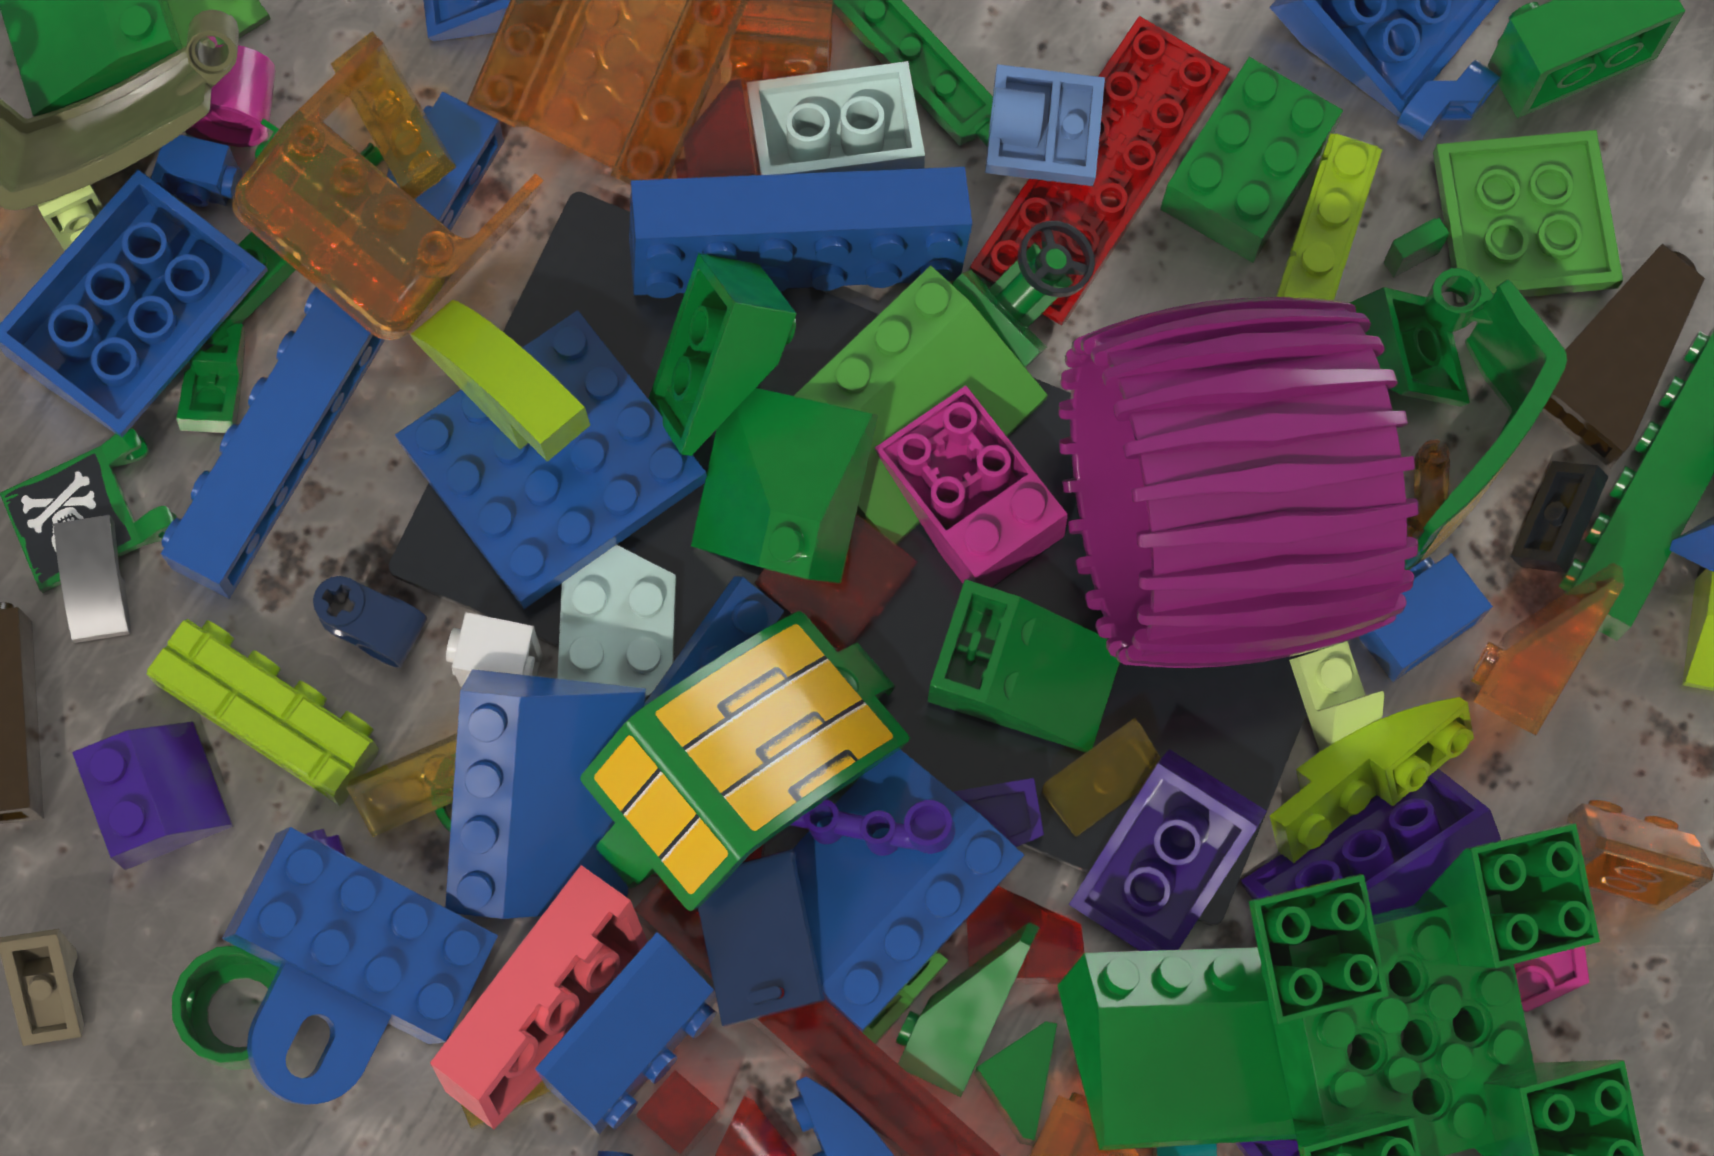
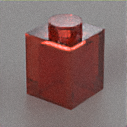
M674 1070L637 1112L636 1117L639 1123L677 1156H688L720 1119L721 1112L713 1102Z

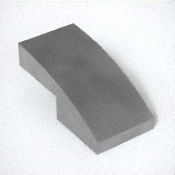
M104 515L54 523L58 568L72 641L79 643L130 634L125 581L120 575L115 523L111 516Z

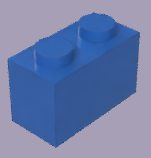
M1452 553L1437 563L1431 557H1428L1410 569L1414 574L1413 587L1409 591L1401 593L1407 601L1404 611L1396 615V619L1391 624L1358 637L1392 682H1395L1481 622L1493 607Z

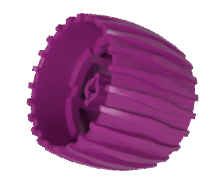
M1256 297L1205 301L1136 316L1078 337L1072 342V348L1065 355V363L1070 369L1062 372L1060 381L1063 389L1071 390V397L1059 403V417L1066 420L1070 419L1071 436L1060 439L1059 448L1061 454H1072L1074 478L1062 481L1063 492L1076 493L1079 519L1068 522L1070 534L1082 533L1086 552L1085 557H1080L1076 560L1077 570L1079 574H1091L1095 590L1088 591L1085 599L1089 609L1102 611L1103 618L1096 621L1095 627L1100 637L1109 638L1106 642V648L1110 655L1117 657L1118 662L1125 665L1168 668L1219 667L1265 662L1327 648L1357 638L1391 624L1396 619V615L1404 611L1407 601L1401 593L1409 591L1413 587L1414 582L1413 572L1404 569L1405 560L1418 555V540L1413 537H1407V518L1418 515L1419 511L1417 499H1406L1403 471L1415 469L1414 456L1401 457L1397 428L1406 426L1408 421L1405 411L1392 410L1387 389L1395 387L1398 383L1394 370L1380 369L1376 357L1382 355L1385 349L1380 337L1365 334L1370 329V321L1366 315L1356 313L1355 305L1343 301L1293 297Z

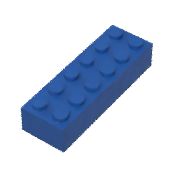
M965 167L631 180L629 244L633 294L649 295L654 298H668L677 293H685L698 253L759 264L780 292L787 288L813 287L821 291H830L841 286L851 285L887 288L896 283H913L930 265L948 282L955 281L962 273L973 225Z

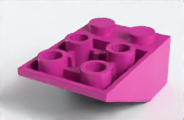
M964 386L875 447L877 455L935 547L963 584L966 579L993 587L1065 536L1067 512L967 386Z

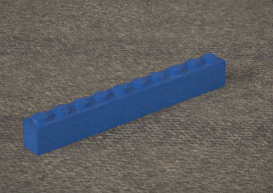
M444 92L440 94L433 107L428 105L422 110L415 124L414 139L406 151L399 150L392 159L387 172L389 180L379 196L373 194L367 200L360 215L361 226L351 241L348 239L344 240L337 249L332 262L334 270L325 285H317L309 295L304 309L306 316L297 331H289L281 341L276 354L278 362L268 378L261 377L254 385L248 399V406L250 408L240 424L234 423L226 431L219 449L222 454L211 472L208 470L204 471L196 480L191 492V500L193 501L183 518L174 519L168 526L162 539V547L164 549L161 555L172 570L228 599L231 598L503 145L504 138L499 119Z

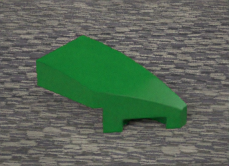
M234 323L226 329L228 336L204 352L199 349L189 360L191 368L184 373L176 417L180 431L226 433L232 424L237 423L245 349V330L243 324Z

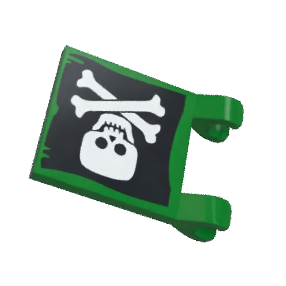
M130 428L123 437L115 434L101 446L0 492L1 499L39 591L42 593L61 585L54 537V523L110 515L115 523L119 558L142 546L162 541L168 526L174 519L178 518L166 506H159L150 510L136 522L133 518L113 467L130 464L147 456L148 447L146 442L134 429Z

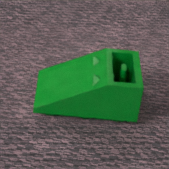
M965 579L931 680L927 702L1091 754L1120 662H1118L1117 657L1110 655L1106 648L1107 638H1102L1099 634L1020 596Z

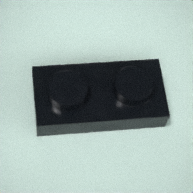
M1552 461L1510 557L1523 568L1567 573L1609 476L1598 465Z

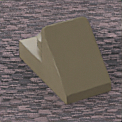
M59 928L0 937V955L22 1045L27 1046L82 1037L84 1022L72 975L78 956L76 948Z

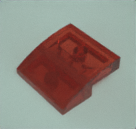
M856 513L841 583L808 580L765 568L754 583L792 614L797 611L803 612L829 643L841 651L851 646L879 607L887 604L918 561Z

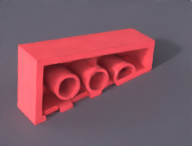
M580 865L431 1060L430 1064L445 1092L493 1130L542 1081L535 1070L538 1064L648 942L629 898Z

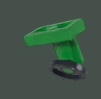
M1046 221L1034 226L1024 236L1019 245L1018 260L990 288L972 270L961 273L952 285L974 305L1022 365L1026 367L1047 348L1028 327L1058 297L1070 296L1084 287L1094 271V253L1087 238L1077 228L1060 221ZM1051 230L1065 233L1073 238L1084 253L1086 265L1073 261L1070 252L1064 246L1055 244ZM1041 232L1042 248L1037 243H1034L1027 250L1030 238ZM1068 274L1084 275L1078 284L1069 287L1074 281Z

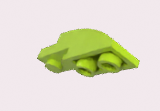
M1455 697L1397 712L1343 737L1298 767L1296 774L1300 791L1269 815L1278 852L1295 863L1310 849L1319 847L1327 839L1328 835L1351 815L1358 814L1364 810L1374 796L1378 795L1391 806H1394L1409 792H1414L1421 788L1433 772L1450 758H1455L1463 753L1468 744L1474 739L1468 702L1461 697Z

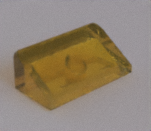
M1134 718L1045 782L1041 792L1073 835L1077 837L1139 792L1161 758L1143 727Z

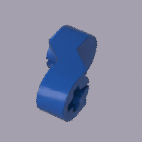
M1474 60L1457 80L1426 81L1400 115L1397 125L1423 142L1440 121L1471 120L1492 94L1501 77L1478 60Z

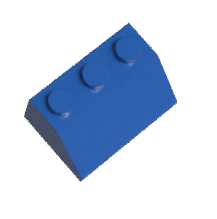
M656 932L538 1064L535 1070L547 1089L599 1135L608 1124L613 1129H616L629 1117L637 1106L638 1102L633 1096L649 1079L653 1084H656L674 1065L677 1056L673 1051L687 1035L693 1039L697 1038L712 1022L717 1014L712 1008L717 1002L715 991L675 948Z

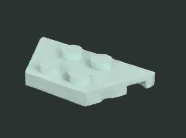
M615 545L562 582L557 679L646 688V701L674 662L676 575Z

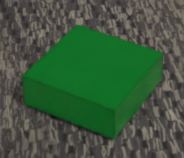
M1433 218L1393 240L1384 260V264L1392 277L1395 278L1439 254L1449 235V231L1440 218Z

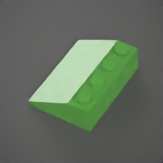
M931 265L794 395L795 397L878 415L856 515L892 549L920 521L875 451L876 446L964 386L969 388L1007 437L1048 397L1042 387L974 305Z

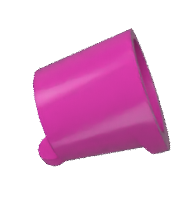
M207 36L212 42L215 43V48L223 46L217 44V40L214 36ZM238 45L235 65L212 87L209 113L185 132L198 139L234 147H252L265 141L269 134V128L261 124V121L265 119L270 122L276 73L274 63L257 50Z

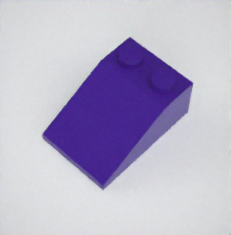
M1168 749L1154 768L1068 905L1139 951L1179 950L1267 811L1171 749Z

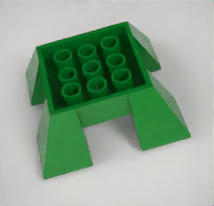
M1569 823L1465 848L1414 905L1372 915L1363 874L1249 901L1300 1156H1446L1475 1148L1482 1156H1644L1625 1061L1594 1060L1534 1063L1514 964L1600 942L1576 823ZM1392 970V982L1389 985L1388 977L1389 972ZM1455 1017V1026L1453 1029V1018ZM1404 1030V1039L1401 1044V1031ZM1352 1042V1053L1348 1058L1347 1049L1348 1045ZM1416 1089V1096L1413 1101L1412 1095L1413 1091Z

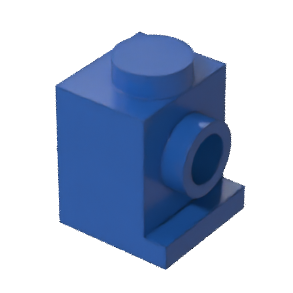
M179 135L160 148L150 179L174 196L176 194L177 198L190 205L206 207L210 202L227 206L228 199L234 200L238 195L242 181V170L238 167L228 145Z

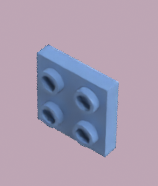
M997 64L985 173L1093 186L1097 169L1105 77Z

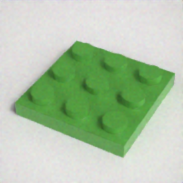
M1597 130L1436 145L1433 157L1444 225L1449 231L1447 243L1451 268H1462L1470 271L1476 277L1479 276L1493 294L1497 290L1496 287L1507 279L1515 285L1523 297L1619 288L1623 282V275ZM1456 294L1457 303H1464L1463 299Z

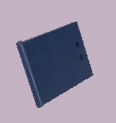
M792 849L742 863L698 907L722 1026L727 1027L825 1001L795 861L796 854ZM781 988H783V989H784V996H783L782 998H779V997H781V995H782V989H781Z

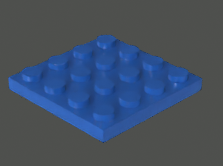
M578 310L523 347L526 352L537 360L585 407L590 426L548 462L529 443L519 450L462 390H459L395 434L401 447L523 609L530 606L703 485L707 478L706 471L693 455H682L663 427V417Z

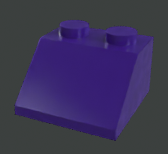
M193 721L126 730L72 752L110 858L124 870L234 827Z

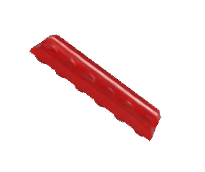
M1139 16L1098 76L1105 77L1096 178L1093 186L1029 179L970 265L969 270L994 284L1018 260L1019 245L1024 236L1034 226L1046 221H1060L1077 228L1087 238L1093 249L1095 265L1091 278L1081 290L1070 296L1058 297L1042 313L1062 326L1068 320L1220 91L1230 73V68ZM1051 230L1055 244L1064 246L1070 252L1073 261L1086 265L1084 253L1078 243L1065 233ZM1041 232L1030 238L1027 250L1034 243H1037L1042 248ZM1068 274L1074 281L1069 287L1078 284L1084 275Z

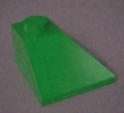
M1382 287L1349 302L1355 305L1356 313H1362L1369 319L1370 329L1365 334L1380 337L1384 345V352L1376 358L1380 369L1394 370L1398 383L1395 387L1391 388L1392 391L1404 396L1459 407L1470 403L1453 332L1440 331L1428 323L1423 308L1426 297Z

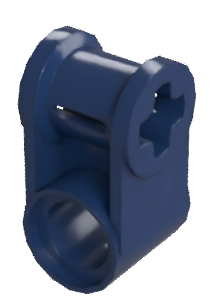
M344 576L330 577L323 581L317 587L313 597L314 610L327 632L358 647L364 653L380 662L399 669L403 666L428 619L425 614L406 602L389 595H383ZM346 598H349L353 610L351 612L341 610L335 617L330 605L333 602L343 604Z

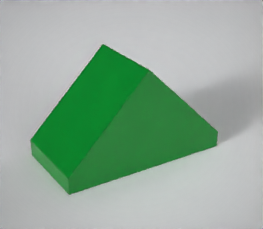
M1045 1021L977 1066L974 1072L981 1086L1020 1144L1031 1146L1036 1139L1057 1023Z

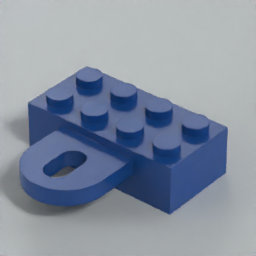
M292 827L276 833L222 937L223 940L279 968L253 1018L248 1032L247 1052L253 1073L267 1091L281 1100L300 1105L320 1104L342 1096L357 1083L365 1071L387 1024L427 1044L446 1042L498 935ZM311 1015L319 1016L329 1026V1041L313 1072L305 1078L296 1077L290 1073L286 1066L287 1052L303 1021Z

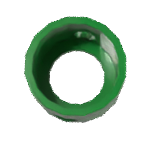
M237 946L216 947L196 957L180 974L172 995V1020L181 1040L198 1056L211 1064L229 1070L252 1069L248 1058L247 1046L234 1047L223 1043L214 1035L209 1024L208 1009L213 996L223 985L238 979H251L262 983L269 989L279 968Z

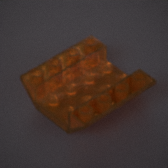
M510 0L467 104L514 128L529 127L612 168L611 176L631 185V180L670 179L749 0Z

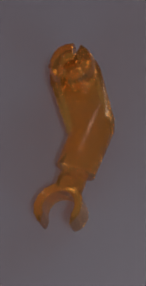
M1434 439L1423 443L1415 454L1413 499L1418 500L1419 514L1407 518V537H1413L1416 531L1421 532L1426 523L1448 498L1450 452L1446 444L1439 448L1440 440Z

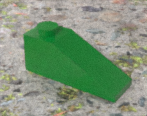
M1028 922L929 998L920 1015L910 1011L895 1042L905 1047L897 1067L961 1097L1039 927Z

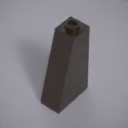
M1663 243L1565 349L1567 354L1565 370L1541 411L1610 469L1631 445L1705 280L1697 272L1694 263L1687 256L1677 251H1671Z
M0 602V824L44 819L32 621L19 607H14L11 603Z

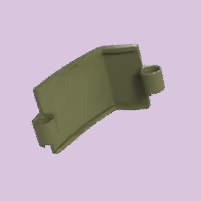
M202 11L194 16L189 24L187 46L108 89L49 113L27 119L0 98V206L8 210H21L91 185L152 154L206 116L210 111L212 87L236 63L239 38L237 21L231 14L228 15L222 11ZM207 36L219 37L226 44L215 48V43Z

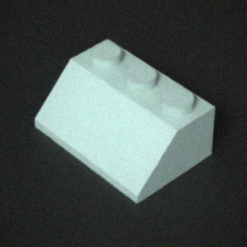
M908 61L746 82L758 175L925 168V152Z

